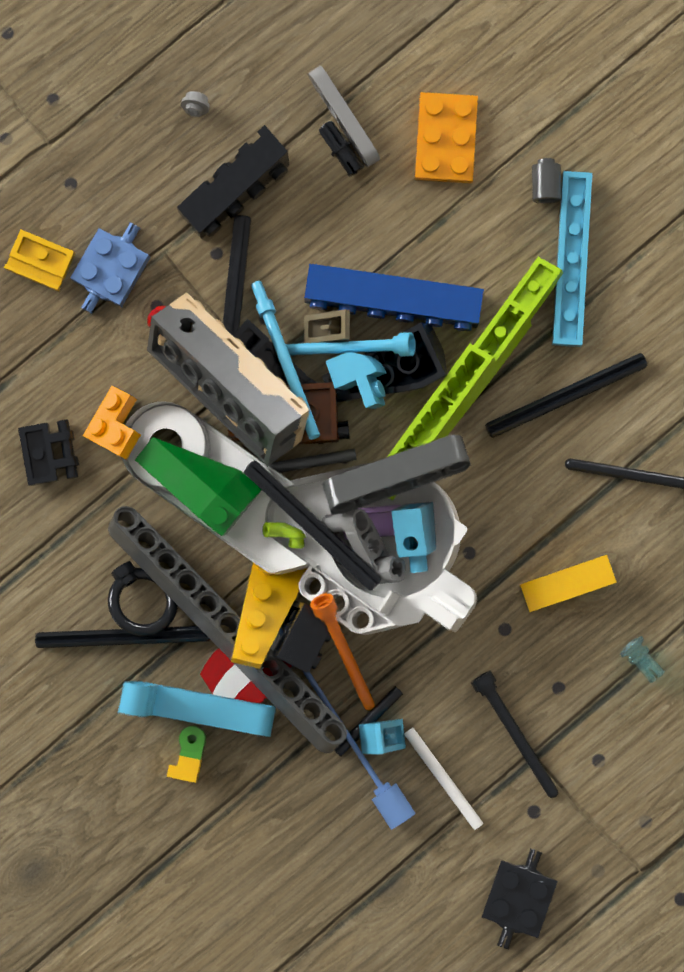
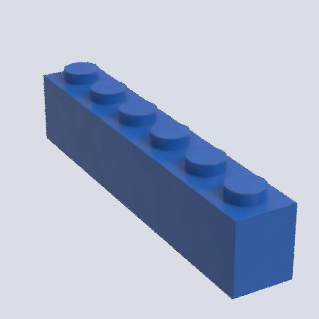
M309 264L304 299L305 303L310 304V308L317 310H327V306L339 308V310H350V314H356V310L368 312L367 316L383 319L385 315L397 316L396 320L400 322L413 323L414 319L425 320V324L432 325L433 327H442L443 323L454 325L456 330L471 331L472 328H477L479 324L484 289Z

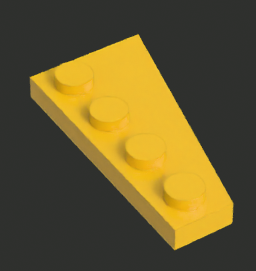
M254 562L252 563L231 662L258 669L261 668L300 591V579L308 568L278 575L267 572Z

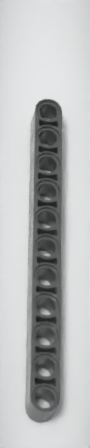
M129 506L118 508L108 526L110 536L231 660L240 617L134 508ZM118 521H125L130 527H123ZM138 542H146L150 548H143ZM159 562L168 564L170 569H163ZM179 583L187 584L191 591L182 589ZM200 604L207 605L211 612L204 611ZM220 625L229 627L232 633L224 632ZM271 648L260 669L234 663L317 750L322 753H331L345 740L347 730L343 722L282 660L272 656L273 650ZM262 668L270 669L273 676H267ZM283 689L290 690L294 698L286 696ZM304 710L312 712L314 719L306 717ZM325 731L332 733L335 741L329 740L325 735Z

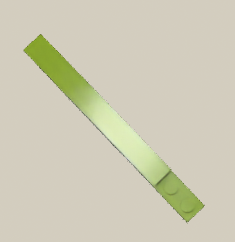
M537 257L474 345L470 343L387 457L448 436L532 326L531 319L557 285L558 280L563 274L562 269ZM397 495L389 497L388 499L393 501Z

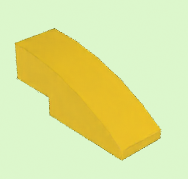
M604 555L520 584L528 610L532 612L617 582L608 556Z

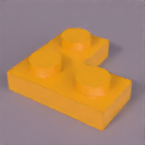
M111 386L84 432L83 437L127 460L141 436L140 433L123 424L137 399Z

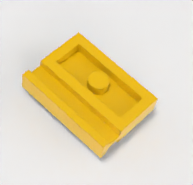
M20 229L4 268L7 271L59 292L76 253Z

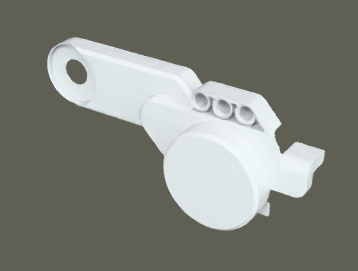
M171 402L150 403L137 410L125 424V426L141 434L127 460L122 458L125 467L133 477L265 571L281 575L308 568L299 582L300 593L309 601L325 593L333 595L334 600L338 596H342L345 600V606L341 611L337 612L335 617L337 621L351 631L362 635H370L419 623L426 613L447 629L455 632L463 625L477 603L475 591L449 572L457 557L460 541L468 529L460 523L458 513L450 497L435 482L398 494L393 501L386 498L361 507L402 506L404 504L433 502L436 550L427 555L428 571L411 573L409 557H398L395 536L381 537L389 555L404 560L406 565L405 578L401 582L378 584L375 589L370 591L344 566L338 564L337 560L263 490L230 531L221 537L139 465L135 459L148 444L155 432L160 429H172L180 436L182 448L239 469L243 473L250 462L253 460L257 461L321 522L325 515H335L330 512L322 485L323 482L332 476L367 464L290 481L272 467H267L259 458L200 417L178 404ZM265 522L287 523L304 531L306 538H304L305 546L302 549L290 548L288 545L289 538L264 537L262 532L263 524ZM318 579L321 583V589L317 594L312 595L309 590L310 584L313 580ZM367 613L369 623L365 628L360 629L357 625V618L360 614Z

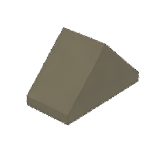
M344 309L304 316V343L349 341L350 310Z

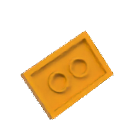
M420 92L415 180L472 184L478 96Z

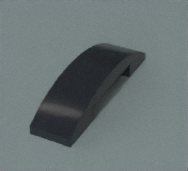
M247 319L232 336L240 339L254 357L260 358L273 375L281 378L288 385L273 343ZM293 363L301 384L316 383Z

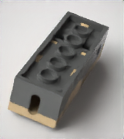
M185 293L168 306H158L150 312L147 317V325L150 327L147 351L267 467L302 441L310 411L306 402L301 397L293 394L281 378L273 375L260 358L254 357L240 339L234 338L225 329L220 320L214 319L205 310L200 301L194 300L188 293Z

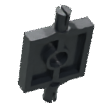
M530 848L525 865H515L501 860L482 914V918L493 921L503 928L497 945L502 947L507 936L504 945L505 949H509L514 933H525L536 938L539 937L558 880L544 876L537 870L542 852L537 851L535 859L532 861L535 849Z

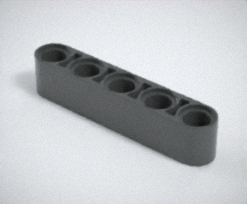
M450 435L326 479L322 485L330 512L332 514H343L461 473L471 466V462L462 437L460 435Z

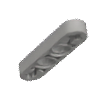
M319 66L309 72L308 76L313 86L366 167H370L381 160L374 145L323 67Z

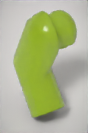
M265 522L263 524L262 532L264 537L289 538L288 545L290 548L302 549L305 546L304 538H306L304 531L287 523Z

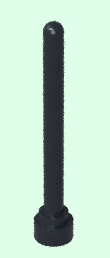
M572 458L565 461V467L568 470L684 489V477Z
M490 670L481 674L470 682L476 693L480 692L482 696H486L547 796L556 798L558 796V789L495 690L497 686L494 682L497 680Z

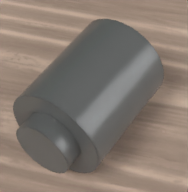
M552 158L537 160V164L532 165V201L535 203H556L561 201V165L555 163V159Z

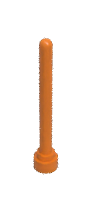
M329 593L318 595L310 604L314 615L325 622L364 709L370 711L375 707V703L335 617L337 614V604L334 597Z

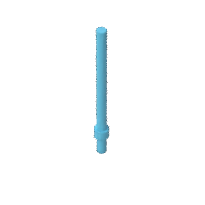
M256 281L251 284L257 301L256 309L259 317L264 319L291 392L297 397H301L310 409L275 318L276 310L271 299H268L262 281ZM310 409L305 430L309 439L313 440L318 438L320 433Z

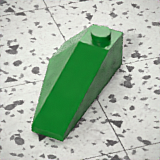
M152 437L135 459L139 465L221 537L230 531L262 491L241 470Z

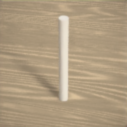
M413 727L404 733L405 737L474 830L479 828L483 821Z

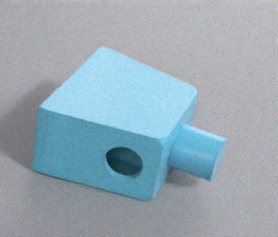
M433 502L404 504L391 511L398 557H409L411 573L428 571L427 555L436 550Z

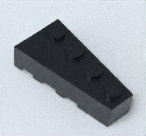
M265 125L257 132L261 136L257 141L250 144L246 142L238 149L239 152L235 156L236 160L233 163H223L213 174L215 180L212 183L208 180L204 181L177 206L179 214L201 239L206 235L211 237L217 233L222 227L221 222L227 217L234 218L244 209L243 204L250 198L253 200L257 199L265 192V185L273 179L278 181L288 172V151Z

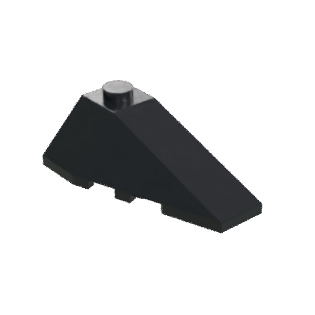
M420 322L402 332H412L414 334L416 347L413 356L401 357L399 354H394L393 351L363 353V355L375 358L384 367L386 374L376 377V379L382 383L385 395L423 389L447 376L444 350L432 325ZM330 373L321 376L324 383L332 382ZM358 385L347 390L337 389V402L362 398Z

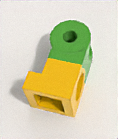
M189 726L184 728L179 736L181 751L178 764L169 765L166 777L197 783L206 744V735L200 727Z

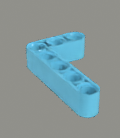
M126 681L123 684L118 712L140 717L154 715L271 737L276 707L148 682Z

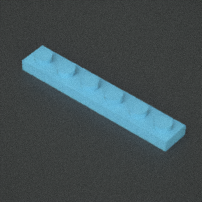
M563 171L557 267L562 269L563 274L555 287L552 345L582 347L592 189V173Z

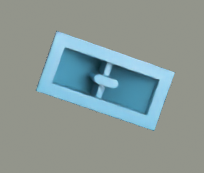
M403 719L359 724L362 754H384L406 748Z

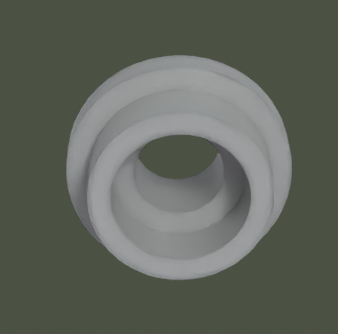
M190 91L182 98L181 107L188 115L200 117L209 112V99L203 93Z

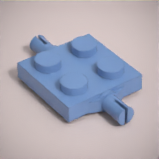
M130 222L122 237L111 235L100 228L97 230L70 277L72 281L82 285L89 292L81 306L83 310L92 314L99 299L111 301L120 307L124 305L151 258L132 244L138 231L141 229L137 225Z

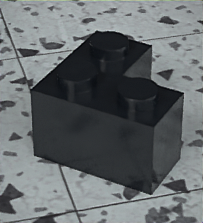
M294 601L281 626L285 630L272 656L309 673L310 669L314 670L321 660L322 653L319 651L324 642L328 643L332 637L325 622L314 615L311 606L303 602Z

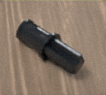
M332 121L323 124L319 129V133L332 150V157L336 156L347 172V175L351 177L358 173L357 170H362L364 165L351 149V142H346Z

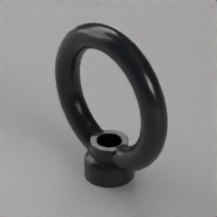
M131 561L123 563L112 571L111 575L115 581L108 593V608L113 620L120 628L130 634L150 636L163 631L172 623L176 616L178 605L165 592L166 609L157 621L150 624H138L129 620L120 608L122 590L140 579L154 581L142 568H135Z

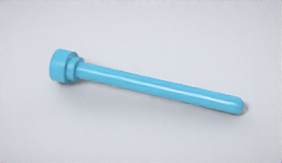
M406 332L399 333L393 339L286 344L290 355L393 351L394 354H399V356L403 357L413 356L416 344L414 334Z

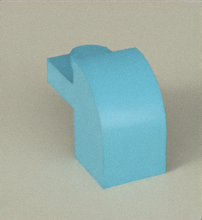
M351 352L341 354L326 361L335 389L347 390L358 385L365 408L377 409L385 405L383 399L385 397V390L382 383L376 377L386 374V371L378 360L368 355Z

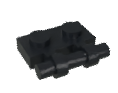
M68 420L57 421L59 432L51 434L48 423L18 428L28 486L59 481L57 469L65 468L67 479L78 478L77 466H79L78 456L74 454L72 440H75L74 432L70 430ZM61 443L63 458L55 459L52 444Z

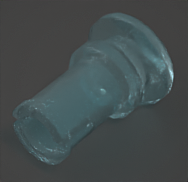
M639 636L627 643L619 655L622 658L628 656L630 664H635L648 679L649 683H653L657 680L654 673L660 678L665 671L648 653L649 648L641 645L644 638Z

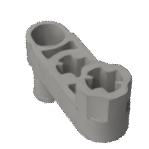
M355 509L343 514H328L323 517L322 523L333 533L342 531L346 533L355 554L381 577L379 584L401 582L405 578L406 565L404 560L389 555L379 533L365 510Z

